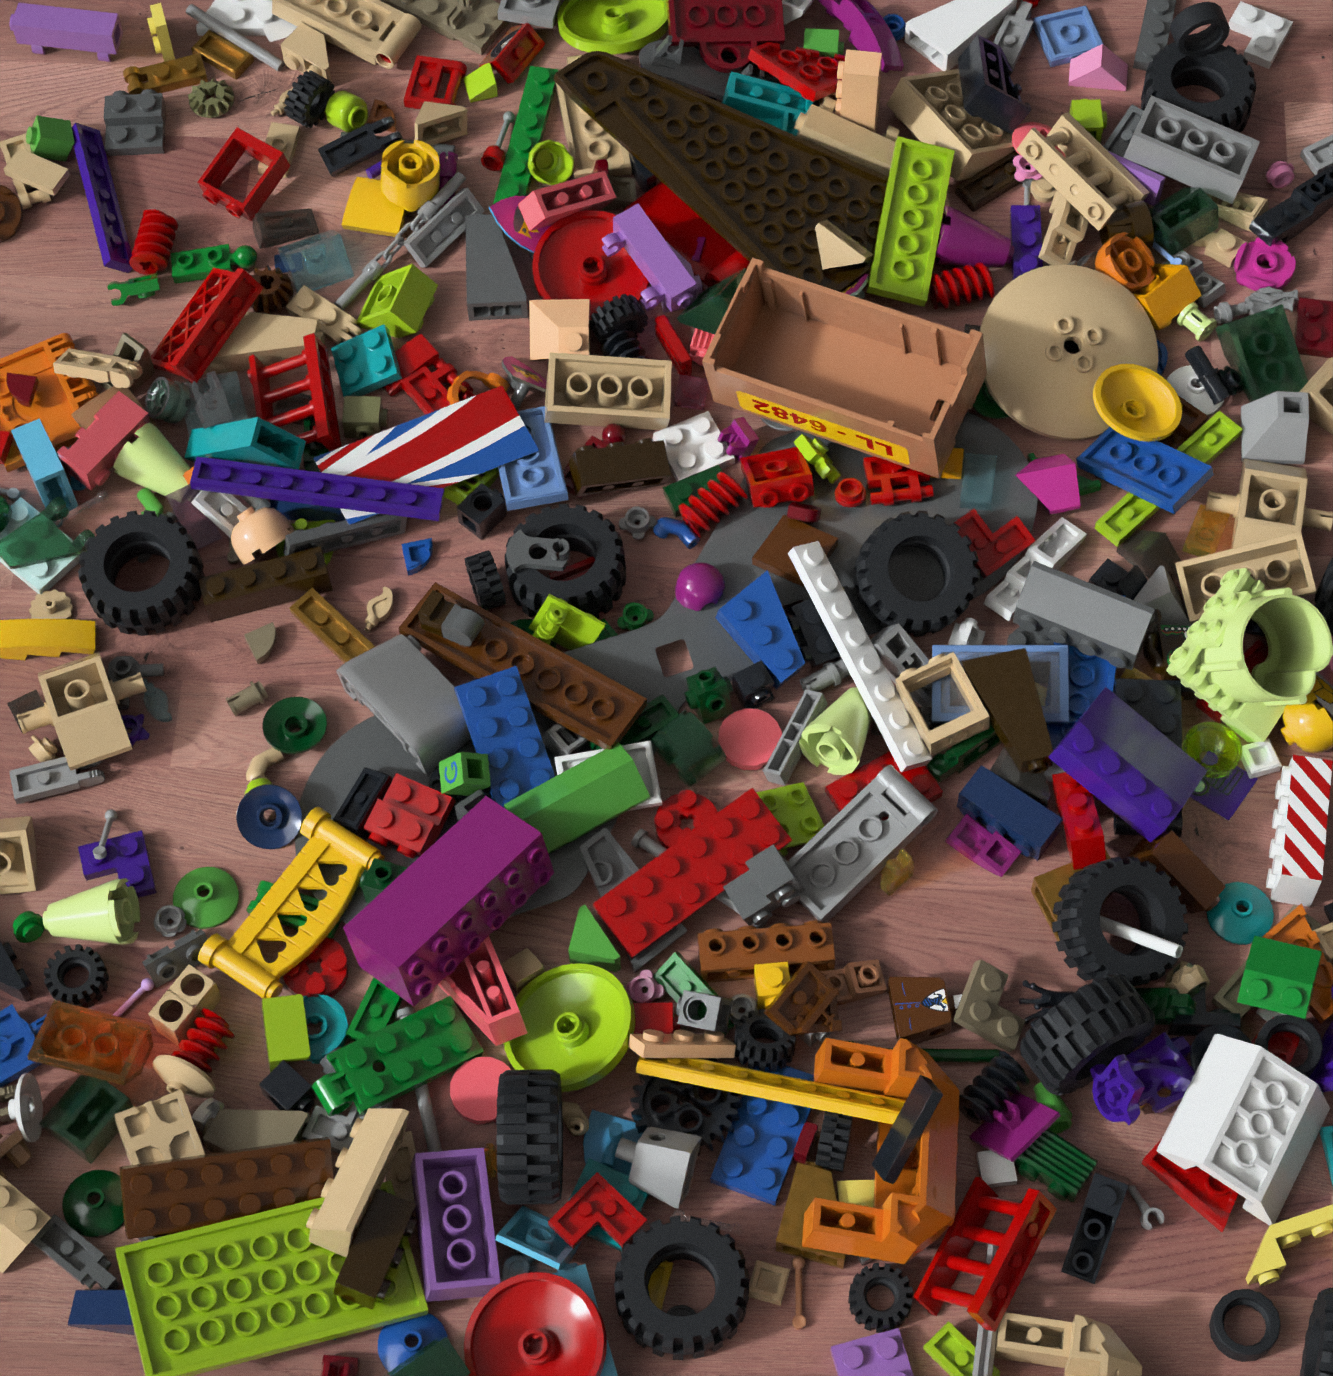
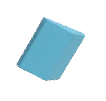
M522 1206L499 1231L495 1239L558 1270H563L565 1264L570 1263L583 1241L582 1239L573 1249L548 1225L550 1218L525 1206Z

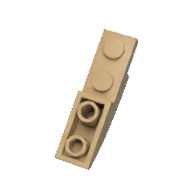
M1075 166L1086 178L1088 177L1079 167ZM1056 190L1049 212L1053 215L1038 258L1050 265H1067L1071 262L1076 244L1084 239L1089 221Z

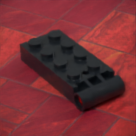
M1116 678L1113 693L1182 749L1181 681ZM1183 808L1165 830H1172L1178 837L1182 835ZM1114 813V835L1142 836Z

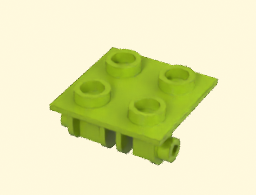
M548 594L530 624L529 629L534 631L532 636L547 644H550L552 640L569 650H574L594 643L606 623L598 620L592 614L585 613L568 604L565 600Z
M804 782L756 792L792 839L791 843L780 850L784 856L788 854V847L808 843L824 827Z

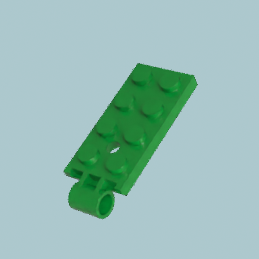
M448 996L328 1054L326 1058L333 1066L335 1072L319 1078L313 1083L312 1088L328 1116L331 1117L342 1113L353 1102L357 1107V1111L362 1116L366 1114L368 1108H378L459 1068L466 1061L482 1057L484 1050L451 996ZM380 1062L385 1066V1070L383 1072H376L372 1065Z

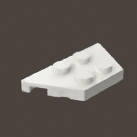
M215 0L206 12L242 36H266L262 25L282 20V18L272 14V0ZM200 22L196 25L198 36H203L208 30L216 33Z

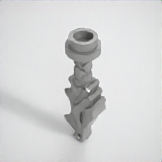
M1269 286L1260 288L1246 297L1245 302L1237 305H1230L1226 301L1219 303L1213 309L1214 318L1218 324L1223 323L1226 325L1231 323L1234 317L1241 314H1249L1253 317L1258 314H1265L1269 317L1279 309H1288L1293 312L1295 302L1298 301V290L1283 292V290Z

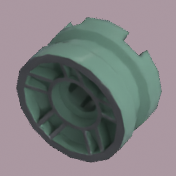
M158 377L150 385L145 400L146 412H148L151 418L163 419L168 423L176 424L181 421L188 407H185L186 399H190L188 386L184 385L183 382L172 381L166 377Z

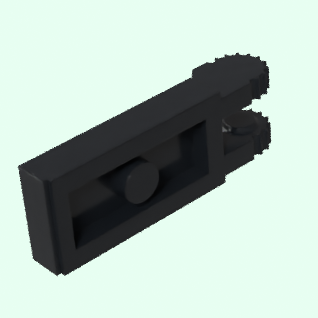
M388 116L372 124L368 123L320 147L318 151L331 177L383 152V149L391 144L403 140L399 132L391 133L379 140L375 135L392 128L395 124L393 118Z

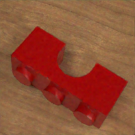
M1066 772L1052 774L1055 805L1058 816L1063 818L1062 825L1064 824L1067 848L1073 869H1082L1088 865L1106 860L1104 834L1092 794Z

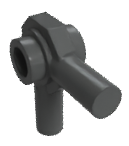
M116 656L108 664V679H112L113 682L136 675L139 672L142 677L164 676L165 674L164 663L139 664L132 656ZM130 697L119 700L120 704H117L119 710L129 709Z

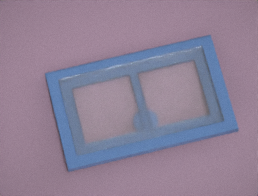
M932 645V658L939 654L948 655L954 652L961 666L962 661L1026 648L1046 724H1069L1068 645ZM951 674L932 682V724H945L971 712Z

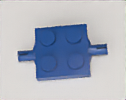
M13 1004L0 1011V1088L46 1062L38 1049L35 1036L53 1027L47 1014L28 1025L19 1016Z

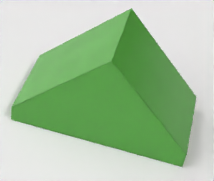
M584 904L579 907L568 949L570 963L590 964L607 971H619L621 969L620 955L587 906Z

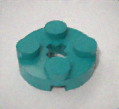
M318 994L319 997L309 998L303 996L307 1025L310 1022L313 1024H317L319 1021L323 1023L321 1025L322 1031L319 1034H308L311 1056L310 1059L303 1061H309L313 1064H320V1061L328 1053L339 1046L343 1047L347 1040L346 1032L349 1025L345 1011L335 999L327 995Z

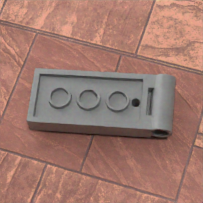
M892 765L886 766L788 861L805 888V891L800 894L801 898L798 901L817 920L827 923L922 831V828L936 816L938 809ZM883 817H888L885 821L881 820Z

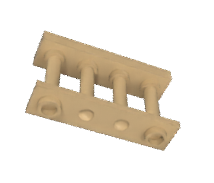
M1068 112L1061 115L1046 138L1034 127L1016 149L1098 231L1102 230L1117 210V206L1139 200L1144 201L1150 193ZM1054 146H1057L1068 157L1065 158ZM1075 166H1078L1088 177L1086 178ZM1096 186H1098L1109 198H1106V197L1096 188Z

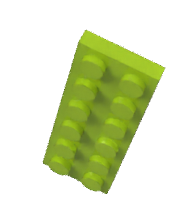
M897 136L866 293L925 307L955 150Z

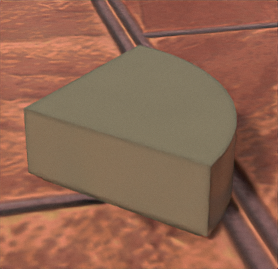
M273 622L244 635L258 664L264 662L270 656V652L277 640V633Z

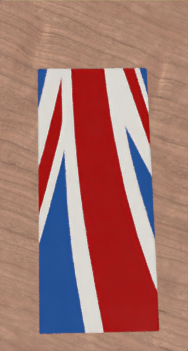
M499 386L314 457V461L321 473L445 488L535 453L539 449L504 387ZM340 508L348 525L379 514Z

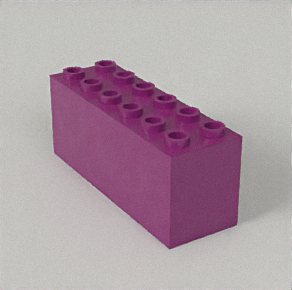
M485 796L343 927L359 967L412 1006H415L423 998L430 995L437 984L447 975L453 973L470 953L479 948L481 942L494 930L499 929L516 909L522 907L535 891L550 880L555 872L543 835L540 831Z

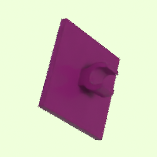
M1021 1093L1019 1095L1013 1094L1011 1096L1012 1102L1004 1100V1103L1001 1105L1003 1112L993 1111L994 1122L990 1124L985 1121L969 1136L975 1143L1011 1162L1016 1160L1060 1117L1059 1112Z

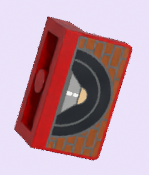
M529 23L512 27L482 60L479 67L490 63L491 67L497 70L507 84L513 83L545 46V42Z

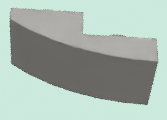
M1183 250L1173 256L1174 258L1182 259L1183 265L1188 266L1202 295L1194 301L1195 303L1205 308L1226 293L1225 283L1204 272L1202 261ZM1167 260L1163 264H1170V262Z

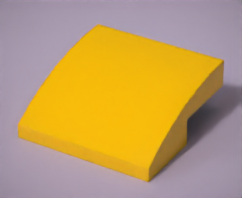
M356 177L341 225L343 229L395 237L403 228L405 214L408 215L409 211L393 204L384 196L381 191V180Z

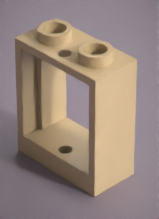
M954 652L948 655L939 654L931 658L928 664L918 669L914 667L903 671L899 678L895 679L896 690L931 756L989 729V715ZM951 674L971 712L930 730L910 693Z

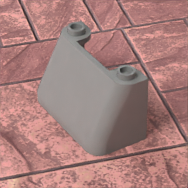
M399 634L345 662L336 672L345 692L354 701L358 700L362 706L365 705L402 743L407 753L410 752L414 758L418 759L416 765L428 776L435 770L440 761L449 758L471 739L454 686L420 652L422 650L421 646L411 635L405 637Z

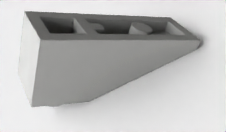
M899 623L883 628L871 639L890 679L895 684V679L899 678L903 671L913 667L918 669L928 664L929 659ZM932 683L910 694L917 703L932 714ZM950 686L951 704L959 695Z

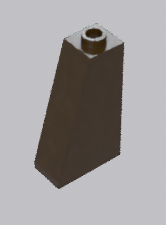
M1026 648L962 661V667L989 715V723L1020 773L1029 771L1030 774H1038L1052 767L1053 761L1048 756L1052 753L1053 748Z

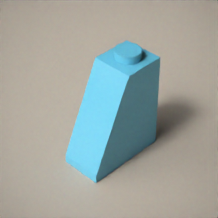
M40 418L11 430L50 519L78 508V503L65 470Z

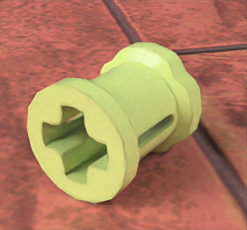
M1192 302L1182 310L1176 322L1179 326L1187 327L1196 335L1195 339L1201 342L1213 332L1217 321L1214 318L1209 319L1198 310L1199 306Z

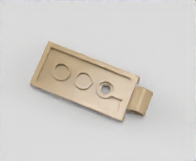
M582 55L566 57L567 65ZM556 83L568 152L575 162L573 178L577 179L591 175L597 159L607 160L609 166V174L607 175L622 176L632 174L629 152L573 102Z

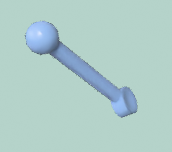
M1154 238L1153 248L1165 257L1170 264L1183 265L1181 258H1174L1157 244Z

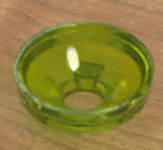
M1199 723L1193 726L1184 737L1182 750L1207 770L1204 777H1224L1230 774L1241 760L1242 744L1239 737L1232 729L1221 723ZM1204 751H1211L1217 756L1218 762L1213 765H1207L1201 761L1199 754Z

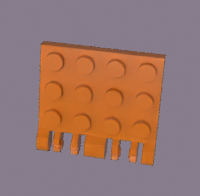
M61 333L0 359V431H7L12 434L11 430L40 418L56 452L62 446H72L79 439L75 435L81 427L71 414L98 396L99 393L96 392V386L92 379L71 378L67 375L54 373L53 363L68 348L77 349L70 334ZM7 372L37 376L39 383L31 407L21 405L11 395L6 382ZM13 439L4 464L7 472L25 466L15 439Z

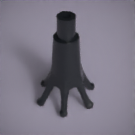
M1024 980L1022 982L1023 986L1042 994L1040 998H1019V1004H1035L1034 1008L1036 1010L1042 1008L1041 1011L1024 1018V1024L1027 1025L1032 1021L1030 1025L1033 1027L1040 1017L1048 1013V1010L1075 992L1043 989L1035 983L1030 984L1027 980Z

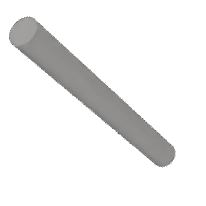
M190 4L187 7L186 14L252 54L276 71L280 72L283 69L284 61L195 5Z

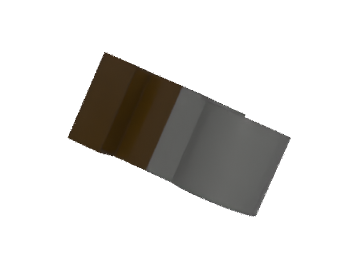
M432 590L418 611L421 629L463 646H471L485 624L484 620L477 613L469 609H462L460 606L445 600L443 594Z

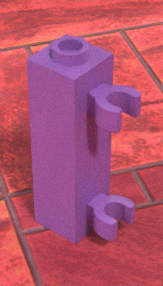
M18 3L15 14H11L9 22L10 30L14 32L17 43L31 45L32 52L35 54L45 55V46L97 52L99 61L111 62L110 54L117 55L123 35L117 13Z
M636 204L614 216L613 233L602 238L604 243L602 249L608 257H611L624 247L652 287H648L640 293L643 297L640 302L646 311L653 309L661 301L664 302L670 312L678 308L684 309L691 305L696 299L697 283L641 206Z

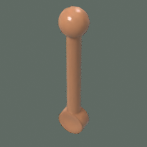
M796 1256L792 1259V1266L795 1268V1316L792 1319V1325L795 1329L802 1330L806 1326V1318L803 1316L802 1268L805 1266V1260L801 1256Z

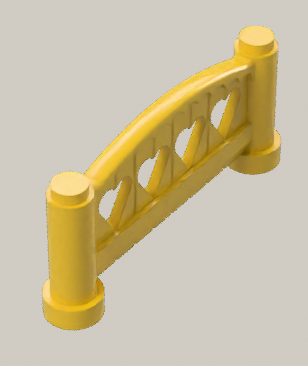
M321 807L312 809L301 825L300 833L308 838L309 841L242 923L240 928H238L230 940H227L218 933L211 935L203 944L198 955L199 962L210 969L216 967L263 999L280 995L283 984L280 983L279 979L310 955L332 931L347 909L359 885L362 873L365 869L370 868L374 858L384 861V855L381 854L379 849L333 821L331 814ZM344 864L347 866V871L343 875H339L337 884L329 886L325 883L318 865ZM322 889L327 892V896L325 899L318 901L319 906L316 910L307 911L298 890ZM278 915H304L307 917V921L304 925L298 927V933L295 936L288 937L284 934ZM284 941L286 948L282 952H278V958L275 962L267 963L263 959L257 942Z

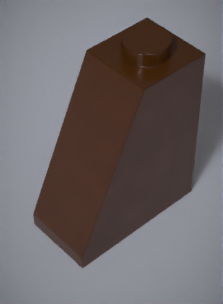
M1172 830L1161 833L1151 843L1147 839L1141 838L1126 856L1138 858L1140 862L1149 861L1156 865L1155 872L1164 871L1171 877L1168 883L1171 887L1177 885L1181 892V896L1178 897L1180 904H1185L1189 913L1204 910L1208 912L1213 909L1220 901L1218 895L1226 887Z

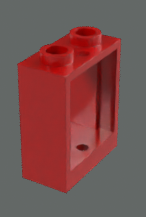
M236 127L197 183L204 192L202 196L208 202L215 206L220 203L234 217L240 219L243 216L252 221L291 165L283 152ZM243 153L269 167L242 203L218 188Z

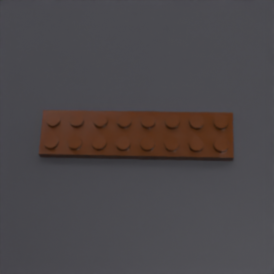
M436 582L398 628L399 634L405 637L411 635L422 648L478 679L517 666L533 710L603 749L611 750L620 742L647 706V698ZM432 590L443 594L445 600L460 606L462 609L472 610L484 620V627L471 646L460 645L421 629L418 611Z

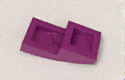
M968 814L960 820L945 840L947 844L959 853L999 877L1005 874L1022 852L997 831L991 834Z

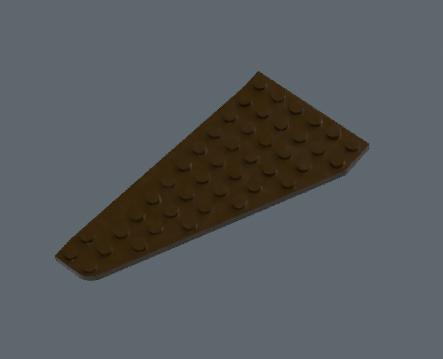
M588 52L555 73L554 81L573 102L749 262L753 257L764 261L766 268L839 292L844 291L862 276L870 273L873 257L864 263L822 269L815 227L818 222L827 219L874 254L888 176L607 52Z

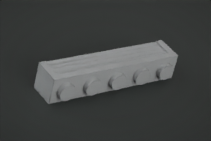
M805 689L763 769L768 782L786 786L802 755L799 740L804 728L825 711L828 705L823 693Z

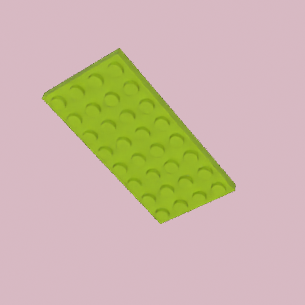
M391 1180L383 1182L380 1190L395 1195ZM323 1197L117 1247L116 1257L145 1376H194L427 1315L428 1306L408 1237H404L400 1246L405 1249L398 1269L391 1267L386 1278L392 1281L384 1301L377 1299L373 1310L333 1294L335 1282L346 1257L308 1242L310 1229L306 1227V1224L314 1207L317 1209L321 1208L325 1199Z

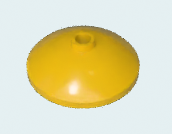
M1135 364L1114 365L1103 371L1094 385L1093 400L1098 413L1113 430L1125 437L1145 442L1162 440L1171 435L1180 423L1182 405L1178 394L1166 379L1153 370Z

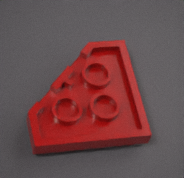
M766 42L751 48L748 59L758 65V68L762 71L768 72L779 79L783 85L790 86L799 92L803 98L814 102L836 92L837 82L842 80L837 79L839 61H845V55L835 54L833 59L831 57L819 56V51L796 47L794 52L792 50L780 49V44Z

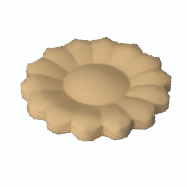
M56 589L52 591L45 590L42 594H37L35 600L31 601L29 613L32 615L31 619H69L72 617L73 605L71 604V598L67 597L64 592H58Z

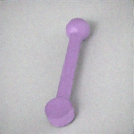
M150 978L143 979L141 987L110 1018H104L100 1021V1029L105 1033L111 1032L114 1028L113 1023L145 991L153 989V980Z

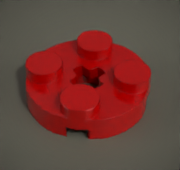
M688 789L670 796L659 806L654 818L657 840L666 849L670 848L718 813L716 807L706 797L695 794V792ZM692 819L694 828L691 830L686 827L682 830L680 828L681 820Z
M325 938L310 955L283 975L287 989L293 995L301 994L308 998L319 997L318 994L329 997L335 996L344 987L348 979V961L341 945L332 938ZM312 962H321L322 972L314 971L310 975L307 973L309 971L308 965Z

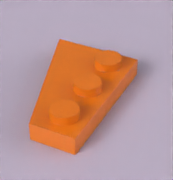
M1302 903L1262 936L1263 938L1322 951L1316 932L1311 930L1305 917L1307 913ZM1323 952L1309 1011L1320 1023L1333 1014V1000L1331 996L1333 967L1330 962H1327Z

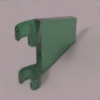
M56 497L48 504L44 511L0 540V557L10 569H16L80 555L83 551L87 552L84 544L89 537L94 538L95 535L92 531L86 529L71 543L53 522L63 519L69 514L66 502L61 497Z

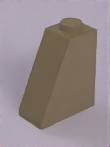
M219 1109L215 1118L211 1117L205 1124L202 1132L204 1136L203 1141L207 1149L213 1153L302 1141V1135L310 1120V1116L304 1111Z

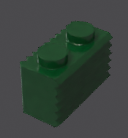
M1047 1129L1015 1160L1014 1165L1024 1178L1033 1182L1037 1179L1040 1183H1044L1048 1187V1192L1055 1198L1065 1201L1067 1198L1070 1202H1074L1094 1172L1098 1160Z

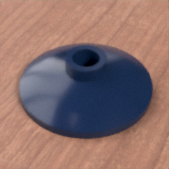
M273 784L260 785L251 789L241 799L236 813L237 826L242 836L252 845L262 849H277L290 843L298 834L302 823L301 806L297 798L286 788ZM272 809L276 813V818L268 820L265 818L264 812Z

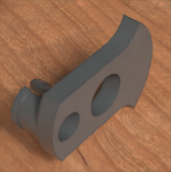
M520 529L509 540L506 556L508 565L514 574L523 568L564 571L569 563L570 549L569 543L563 538L561 540L559 538L530 537L525 535ZM536 547L544 548L547 551L546 556L542 559H533L529 553Z

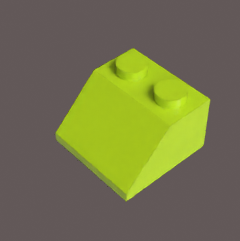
M413 264L377 277L356 325L372 330L385 324L390 331V335L396 338L415 334L423 325L424 321L422 319L426 310L434 302L433 295L438 284Z

